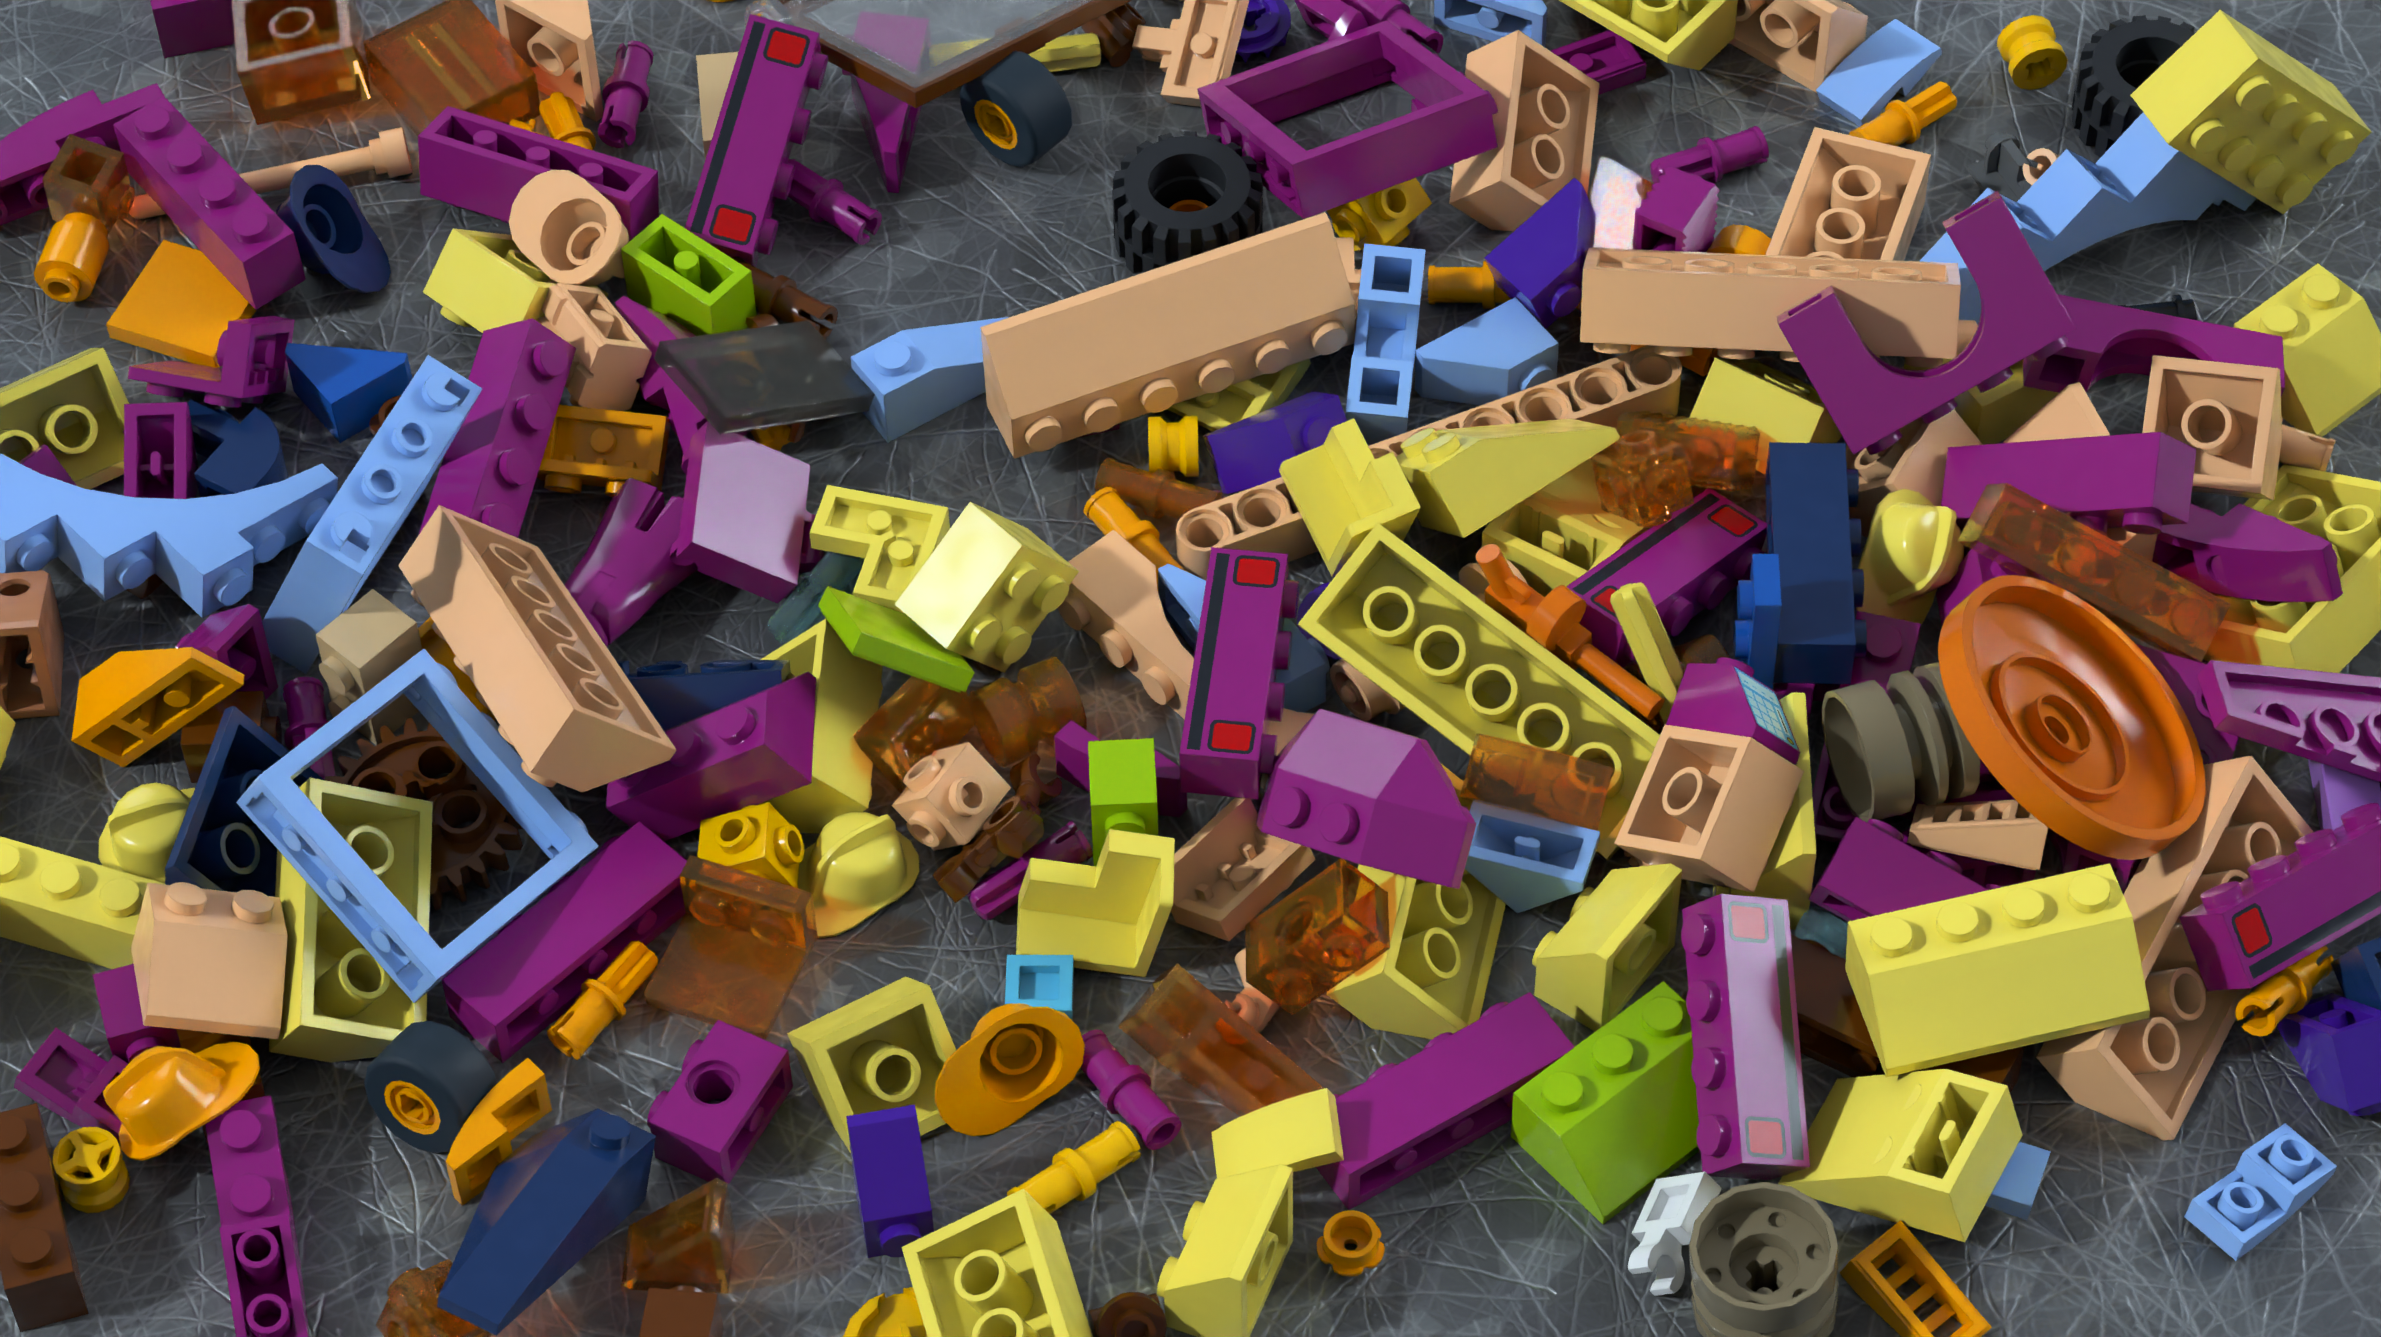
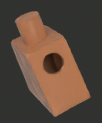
M41 569L38 571L0 573V706L12 719L60 716L64 630L51 575ZM25 649H27L26 664L33 663L31 669L22 668L16 663L17 656Z

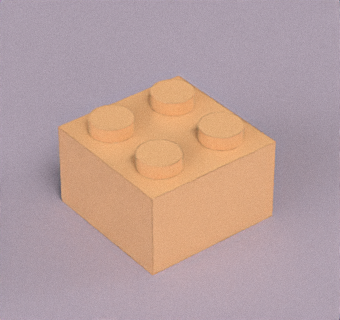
M1665 724L1614 844L1648 865L1671 863L1682 869L1681 879L1754 892L1760 876L1767 866L1768 857L1785 816L1792 806L1795 792L1804 771L1752 737Z

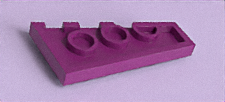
M2210 660L2197 674L2214 729L2381 782V677Z

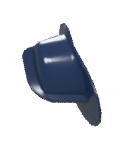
M306 165L298 170L290 184V196L278 205L276 214L294 232L302 266L320 274L330 273L346 287L360 293L379 292L389 281L391 274L389 258L381 241L361 213L346 183L333 171L321 165Z

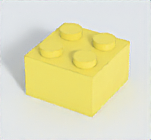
M969 502L895 605L946 649L1005 673L1011 664L1018 661L1027 652L1031 644V636L1047 614L1056 610L1063 603L1068 595L1069 585L1079 571L1028 528L975 503Z

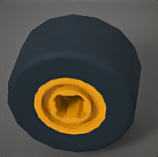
M1013 51L981 76L964 84L961 88L960 105L968 127L976 139L993 156L1008 165L1024 167L1034 163L1062 141L1072 127V109L1065 91L1055 76L1040 61L1024 52Z
M432 1021L411 1023L370 1063L367 1067L364 1081L368 1101L380 1121L401 1140L414 1148L430 1153L450 1152L452 1144L463 1124L481 1100L497 1084L495 1072L485 1055L467 1037L447 1025Z

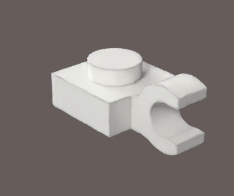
M1705 1171L1656 1179L1631 1233L1640 1242V1245L1630 1255L1628 1270L1632 1274L1653 1272L1654 1268H1656V1278L1650 1289L1654 1296L1676 1293L1682 1286L1685 1277V1265L1681 1254L1682 1246L1690 1244L1695 1220L1708 1203L1718 1197L1722 1188Z

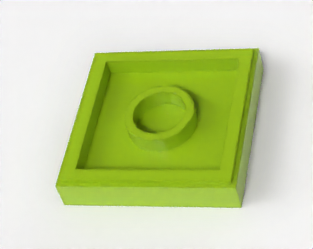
M826 587L818 606L852 655L959 693L961 691L966 692L975 672L962 655L943 647L906 614L835 588Z

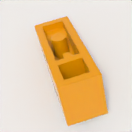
M193 647L117 652L79 679L71 741L124 768L242 687L245 675Z

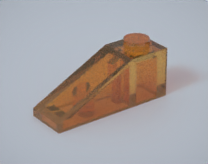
M1178 963L1155 979L1118 1025L1123 1032L1168 1070L1239 1116L1288 1098L1324 1089V1087Z

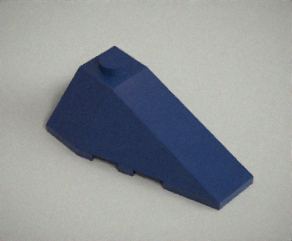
M790 660L712 661L700 665L701 673H689L688 665L683 664L682 661H660L654 665L638 668L637 673H630L629 661H616L663 731L780 684L791 673Z
M598 1108L532 1135L495 1167L440 1291L437 1307L497 1336L645 1201L656 1135L628 1123L622 1117L611 1115Z

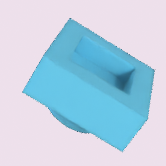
M1007 955L1005 1004L1023 1003L1032 1007H1049L1065 1013L1073 1020V955Z

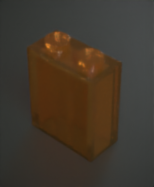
M446 0L363 41L371 82L417 137L447 106L508 125L511 119L526 123L530 121V118L534 119L541 115L536 74L472 0Z

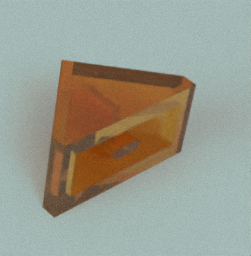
M716 1178L629 1225L621 1285L630 1290L648 1291L649 1288L671 1289L676 1286H692L703 1290L705 1293L729 1294L736 1234L728 1184Z

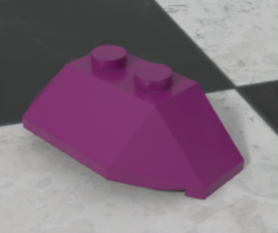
M1319 709L1276 756L1272 773L1268 774L1256 820L1257 827L1263 833L1357 864L1460 889L1476 828V822L1467 807L1461 806L1450 778L1427 740L1325 709Z

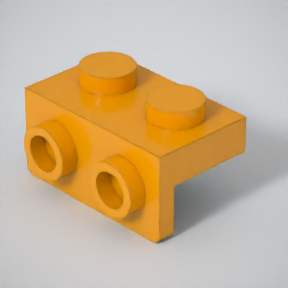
M559 405L537 478L545 481V489L570 494L581 493L582 485L606 487L605 495L614 497L619 487L628 478H634L655 486L661 491L670 431L669 418L662 415Z

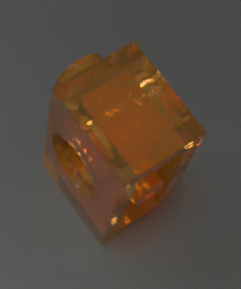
M1339 859L1245 925L1246 982L1291 1015L1295 1014L1390 949L1388 892L1346 860Z

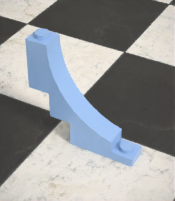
M2144 112L2095 164L2066 149L2017 202L2001 195L2043 271L2097 242L2125 231L2154 223L2174 220H2197L2212 203L2219 206L2224 200L2245 211L2257 199L2167 144ZM1987 187V189L1974 201L1973 204L1991 195L1995 191ZM1946 232L1924 255L1920 262L1958 263L1961 282L1959 320H1975L1978 323L1981 315V299L1977 284Z

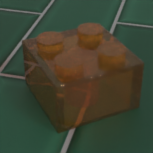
M232 0L237 73L257 125L277 120H289L299 115L333 107H345L355 102L371 99L364 25L355 0Z

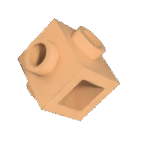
M966 742L936 750L932 755L918 761L905 775L903 782L907 787L896 799L892 807L907 821L906 826L910 834L920 843L936 851L958 845L965 846L980 831L984 830L983 825L1011 787L971 743Z

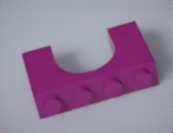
M1998 191L1942 222L1974 278L1981 299V315L1976 333L1968 346L1951 361L1926 370H1907L1886 363L1877 357L1865 344L1832 285L1777 316L1780 329L1853 455L1866 448L1869 455H1873L1890 447L1902 438L1899 429L1919 417L1922 418L1925 424L1931 423L1945 416L1958 406L1954 399L1958 395L1974 386H1977L1980 393L1988 391L2013 375L2010 368L2011 365L2031 354L2036 361H2040L2069 344L2066 334L2077 328Z

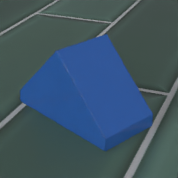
M287 343L285 349L293 391L339 443L368 428L371 418L379 413L381 406L387 400L402 395L412 380L407 353Z

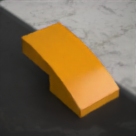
M526 1058L488 1092L463 1124L452 1144L445 1162L453 1196L462 1206L486 1189L495 1167L513 1152L510 1141L552 1111L545 1074L529 1058Z

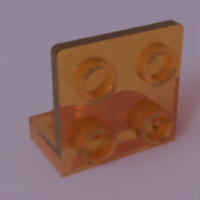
M690 855L679 875L685 915L644 991L645 1001L648 1005L707 1024L714 1025L717 1020H720L765 1040L818 939L813 895L811 892Z

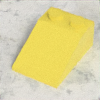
M1575 419L1443 429L1436 432L1434 428H1428L1405 440L1401 444L1403 453L1396 456V459L1421 506L1417 514L1421 525L1465 538L1621 438L1615 427Z

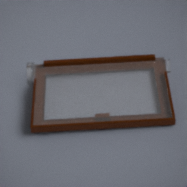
M757 0L747 6L744 21L746 27L749 16L752 14L818 32L820 36V54L828 55V62L914 108H918L978 78L1013 51L1030 54L1044 47L1046 43L1132 0Z

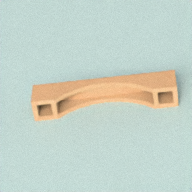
M1113 529L1068 561L1079 572L1070 583L1068 595L1058 607V611L1071 628L1075 630L1082 629L1093 638L1113 665L1119 668L1124 666L1135 675L1155 702L1160 705H1169L1185 720L1194 657L1181 645L1165 617L1157 591L1156 566ZM1283 708L1282 721H1270L1268 734L1277 735V755L1314 714ZM1262 774L1261 787L1264 790L1268 774Z

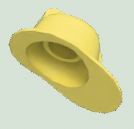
M1901 489L1888 493L1876 507L1869 535L1857 568L1863 569L1864 600L1863 606L1856 607V610L1922 624L1932 606L1937 588L1949 583L1957 574L1959 564L1964 559V542L1960 528L1956 523V511L1946 506H1934L1931 501L1916 491Z
M156 782L143 784L128 791L117 802L99 838L98 858L102 866L165 883V867L195 788L178 790L174 786Z
M849 812L837 816L823 827L817 841L804 850V858L799 863L797 891L772 897L773 908L781 923L796 934L812 938L840 935L855 928L912 889L919 875V855L911 841L896 830L895 822L888 814L879 817L867 812Z

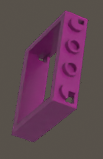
M1387 20L1197 88L1207 136L1209 133L1221 137L1222 144L1224 145L1233 142L1242 148V156H1251L1257 164V173H1261L1263 186L1303 219L1498 147L1492 117L1493 114L1498 113V109L1489 91L1480 88L1466 78L1461 71L1455 70L1441 60L1436 53L1430 52L1416 42L1411 35L1405 34ZM1390 80L1427 106L1308 151L1272 124Z

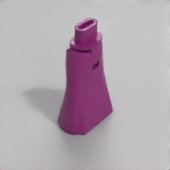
M628 478L615 493L586 553L564 584L607 648L608 645L612 644L629 630L666 593L698 569L695 563L680 566L670 560L671 545L679 537L683 497L672 496L665 506L662 491H659L655 486L634 478Z

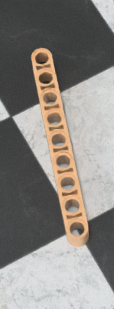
M1655 346L1642 347L1369 445L1368 447L1375 459L1391 452L1396 457L1403 453L1401 444L1405 440L1428 428H1434L1436 432L1443 429L1558 419H1575L1615 427L1621 438L1613 443L1615 444L1664 426L1675 418L1679 406L1682 364L1679 357L1656 354ZM1282 477L1194 508L1183 514L1176 527L1177 563L1185 568L1188 573L1204 580L1207 579L1211 547L1288 554V562L1319 551Z

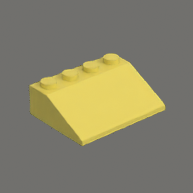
M2284 464L2277 472L2274 501L2249 498L2243 505L2263 514L2274 516L2282 522L2310 534L2318 535L2331 542L2337 556V569L2343 594L2334 601L2279 602L2235 598L2209 593L2221 601H2203L2166 581L2137 611L2141 621L2208 662L2215 660L2340 673L2381 630V482Z

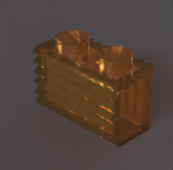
M1650 411L1625 412L1618 418L1617 432L1621 439L1615 442L1612 463L1614 474L1725 491L1751 489L1754 483L1760 432L1755 426L1745 427L1743 424L1733 425L1732 423L1721 424L1720 421L1710 422L1708 419L1698 420L1696 417L1686 418L1685 416L1663 415L1661 412L1651 413Z

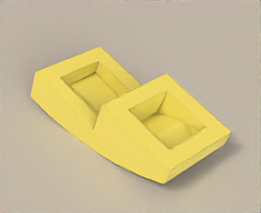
M1328 1088L1301 1094L1240 1116L1211 1132L1217 1179L1278 1164L1293 1168V1172L1344 1160L1336 1098Z

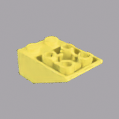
M1591 457L1490 521L1482 532V547L1488 544L1498 545L1505 559L1510 561L1520 571L1528 585L1545 597L1560 585L1568 586L1682 506L1683 499Z
M1948 1069L1907 1072L1890 1077L1882 1074L1837 1079L1807 1132L1810 1167L1782 1176L1778 1184L1791 1186L1812 1199L1895 1223L1901 1220L1906 1226L1966 1242L2023 1136L2008 1085Z

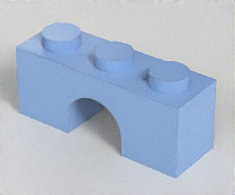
M1364 243L1354 351L1351 359L1345 416L1347 421L1355 419L1367 444H1375L1407 432L1423 286L1425 249Z

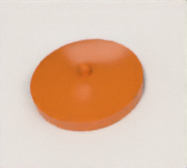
M2019 575L1999 576L1982 583L1950 611L1944 620L1938 642L1940 674L1947 698L1961 729L1979 758L1997 781L2022 807L2044 825L2070 842L2102 856L2124 860L2144 859L2154 856L2179 838L2196 822L2204 804L2206 782L2203 759L2192 726L2177 697L2161 673L2143 651L2117 625L2093 606L2061 587L2043 580Z

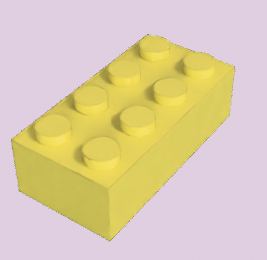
M2221 10L2208 20L2130 95L2167 144L2282 214L2292 206L2304 201L2312 192L2313 186L2336 165L2347 161L2355 153L2358 145L2371 133V130L2334 84Z

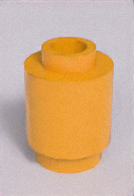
M81 212L69 213L61 221L53 225L34 270L36 283L50 298L60 302H77L85 300L91 295L109 251L108 231L105 225L97 218Z

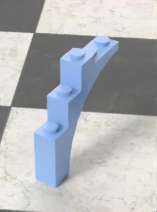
M0 453V573L38 571L47 565L49 561L58 557L103 601L114 597L126 589L138 587L148 577L156 574L200 617L204 618L223 606L237 603L248 592L253 590V566L270 561L283 549L311 534L337 494L338 477L321 463L283 481L235 494L190 499L137 498L84 489L40 474Z

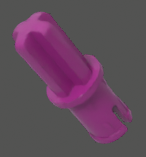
M1757 126L1716 140L1703 137L1698 140L1695 147L1654 159L1650 164L1653 184L1657 183L1658 176L1663 175V168L1674 167L1688 174L1700 176L1704 180L1709 179L1711 183H1718L1722 180L1724 174L1756 164L1766 163L1768 161L1767 158H1769L1768 144L1763 132Z
M788 159V164L795 165L794 177L788 197L809 210V217L813 221H826L851 237L859 245L868 243L870 236L865 234L863 230L865 229L872 235H875L881 225L882 214L845 192L841 181L837 179L826 180L795 159Z
M305 676L290 680L283 687V698L286 702L289 727L284 734L286 747L290 751L329 722L327 721L323 698L324 687L319 679ZM332 749L310 766L323 779L326 776H336Z
M1070 821L1053 833V835L1031 847L1019 859L1014 858L1012 862L977 883L967 894L969 903L981 919L991 920L1018 903V894L1031 858L1081 864L1093 857L1092 848L1082 831L1078 830L1077 825Z

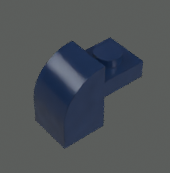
M193 400L188 402L197 461L203 463L194 473L200 497L235 494L277 483L288 478L277 428L264 412L255 407L239 423L224 410H212Z

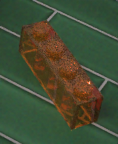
M2008 483L1986 485L1958 539L1959 543L2021 576L2046 581L2076 595L2104 614L2121 630L2162 652L2197 662H2202L2231 606L2230 603Z

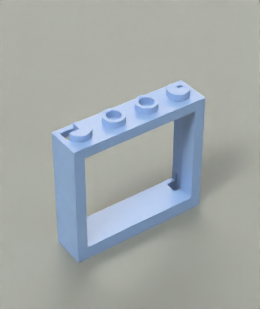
M428 355L305 541L267 611L262 624L269 651L307 674L320 653L315 634L350 607L429 484L483 390L481 387Z
M425 649L418 652L260 774L236 802L413 1003L417 1002L466 959L493 939L512 920L522 915L546 895L563 877L575 871L599 846L588 834L586 825L581 818L567 810L546 786L536 782L522 770V758L499 734V727L489 715L480 712L458 687L451 671L444 665L437 663ZM402 694H405L551 859L443 949L438 946L292 781Z

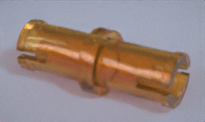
M1106 458L1103 461L1095 481L1096 492L1105 487H1113L1125 503L1143 508L1146 516L1155 519H1161L1164 515L1180 519L1183 514L1194 508L1224 498L1222 491L1206 489L1175 479V474L1172 471L1161 468L1155 472H1150L1117 462L1113 458Z

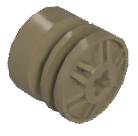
M1939 662L1916 667L1913 674L1908 670L1891 674L1887 683V693L1875 680L1826 692L1822 702V726L1826 750L1833 775L1852 815L1865 822H1868L1869 819L1883 820L1910 812L1915 794L1927 806L1943 803L1947 795L1951 799L1975 794L1980 783V758L1966 738L1950 706L1942 682Z
M1767 1182L1736 1186L1712 1199L1695 1220L1689 1244L1690 1271L1692 1275V1308L1699 1333L1703 1337H1828L1833 1331L1838 1310V1243L1832 1220L1817 1201L1791 1186Z

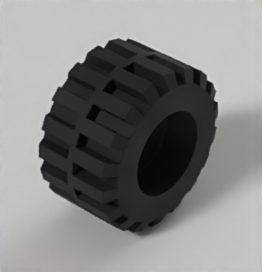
M2146 15L2133 16L2132 22L2126 23L2122 19L2111 22L2109 30L2099 29L2092 35L2091 43L2085 44L2081 52L2071 109L2073 110L2072 122L2074 129L2080 130L2079 138L2084 145L2095 146V155L2101 158L2143 113L2130 95L2195 34L2194 26L2185 22L2177 25L2170 22L2171 18L2158 16V20H2147Z
M1184 131V136L1173 137L1171 133L1158 136L1159 142L1153 144L1145 141L1136 146L1137 155L1127 154L1121 161V170L1115 171L1112 190L1114 239L1119 257L1125 258L1126 267L1133 274L1142 271L1144 273L1263 233V183L1261 173H1257V164L1251 156H1242V148L1233 142L1224 145L1220 136L1209 133L1206 138L1197 137V131ZM1182 200H1197L1208 206L1205 209L1192 212L1169 209L1173 204Z

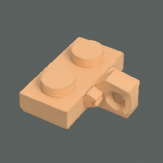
M1185 0L1180 19H1172L1170 29L1137 26L1132 47L1142 54L1144 60L1161 63L1160 69L1166 72L1160 95L1168 103L1201 107L1197 88L1230 77L1249 0Z

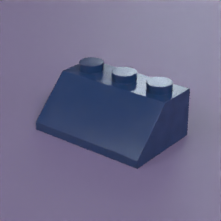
M235 706L224 710L166 864L165 884L171 885L173 883L185 882L194 884L202 889L228 892L255 890L267 896L275 897L277 848L236 802L260 774L290 751ZM308 767L292 781L300 787L310 777L324 779Z

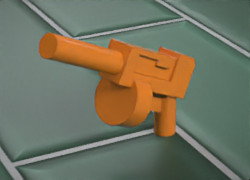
M1488 544L1478 550L1476 560L1490 584L1484 590L1485 604L1573 670H1576L1578 667L1648 720H1651L1658 714L1664 705L1665 699L1592 645V633L1579 624L1586 609L1585 600L1565 585L1554 588L1543 597L1513 574L1498 545Z

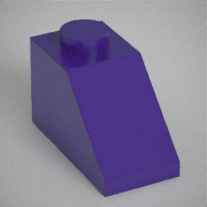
M1575 177L1484 257L1498 287L1511 299L1516 297L1545 329L1559 317L1570 314L1580 303L1582 298L1583 267L1588 248L1594 247L1596 213L1583 185Z
M1310 392L1203 435L1222 492L1230 494L1282 477L1279 468L1283 461L1324 445L1331 428L1346 422L1347 419L1338 395Z
M2331 993L2310 1000L2300 1011L2287 1014L2277 1024V1029L2320 1101L2348 1111V1114L2352 1116H2365L2381 1111V1010Z
M915 1104L846 1116L855 1190L868 1258L883 1255L904 1257L901 1247L934 1232L931 1201Z

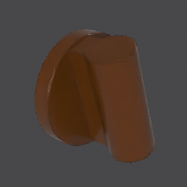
M1126 3L1082 25L1081 28L1085 33L1097 34L1103 56L1111 66L1120 67L1130 58L1137 26H1144L1146 21L1134 7Z
M1140 1292L1122 1293L1109 1300L1103 1307L1088 1310L1090 1325L1095 1337H1165L1166 1318L1156 1293L1149 1295Z

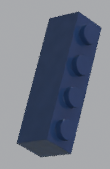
M1769 442L1765 476L1768 554H1779L1782 603L1773 683L1851 684L1854 658L1865 659L1866 620H1855L1854 607L1863 606L1864 572L1863 569H1852L1851 558L1860 557L1861 520L1849 519V507H1857L1859 476L1858 469H1847L1846 443Z

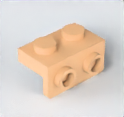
M1235 797L1174 854V895L1171 913L1176 923L1230 941L1239 932L1247 928L1251 920L1281 892L1288 889L1294 880L1316 860L1311 848L1261 832L1256 825L1258 813L1252 800Z

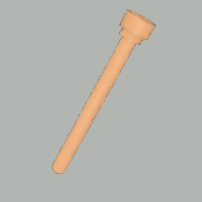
M402 127L379 132L380 138L369 140V146L241 173L239 176L257 194L289 188L294 174L306 165H321L333 171L338 177L375 169L376 175L388 173L389 178L411 174L413 170ZM148 194L131 198L127 205L129 214L135 219H145L166 214Z

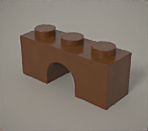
M37 1103L0 1112V1271L4 1290L20 1332L89 1314L77 1258L62 1211L61 1202L64 1201L60 1181L52 1163L53 1148Z

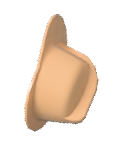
M550 170L536 175L521 188L512 204L509 219L512 240L519 250L550 279L561 284L597 286L608 281L613 276L625 278L621 248L629 242L628 231L622 223L621 216L615 206L590 183L569 170Z

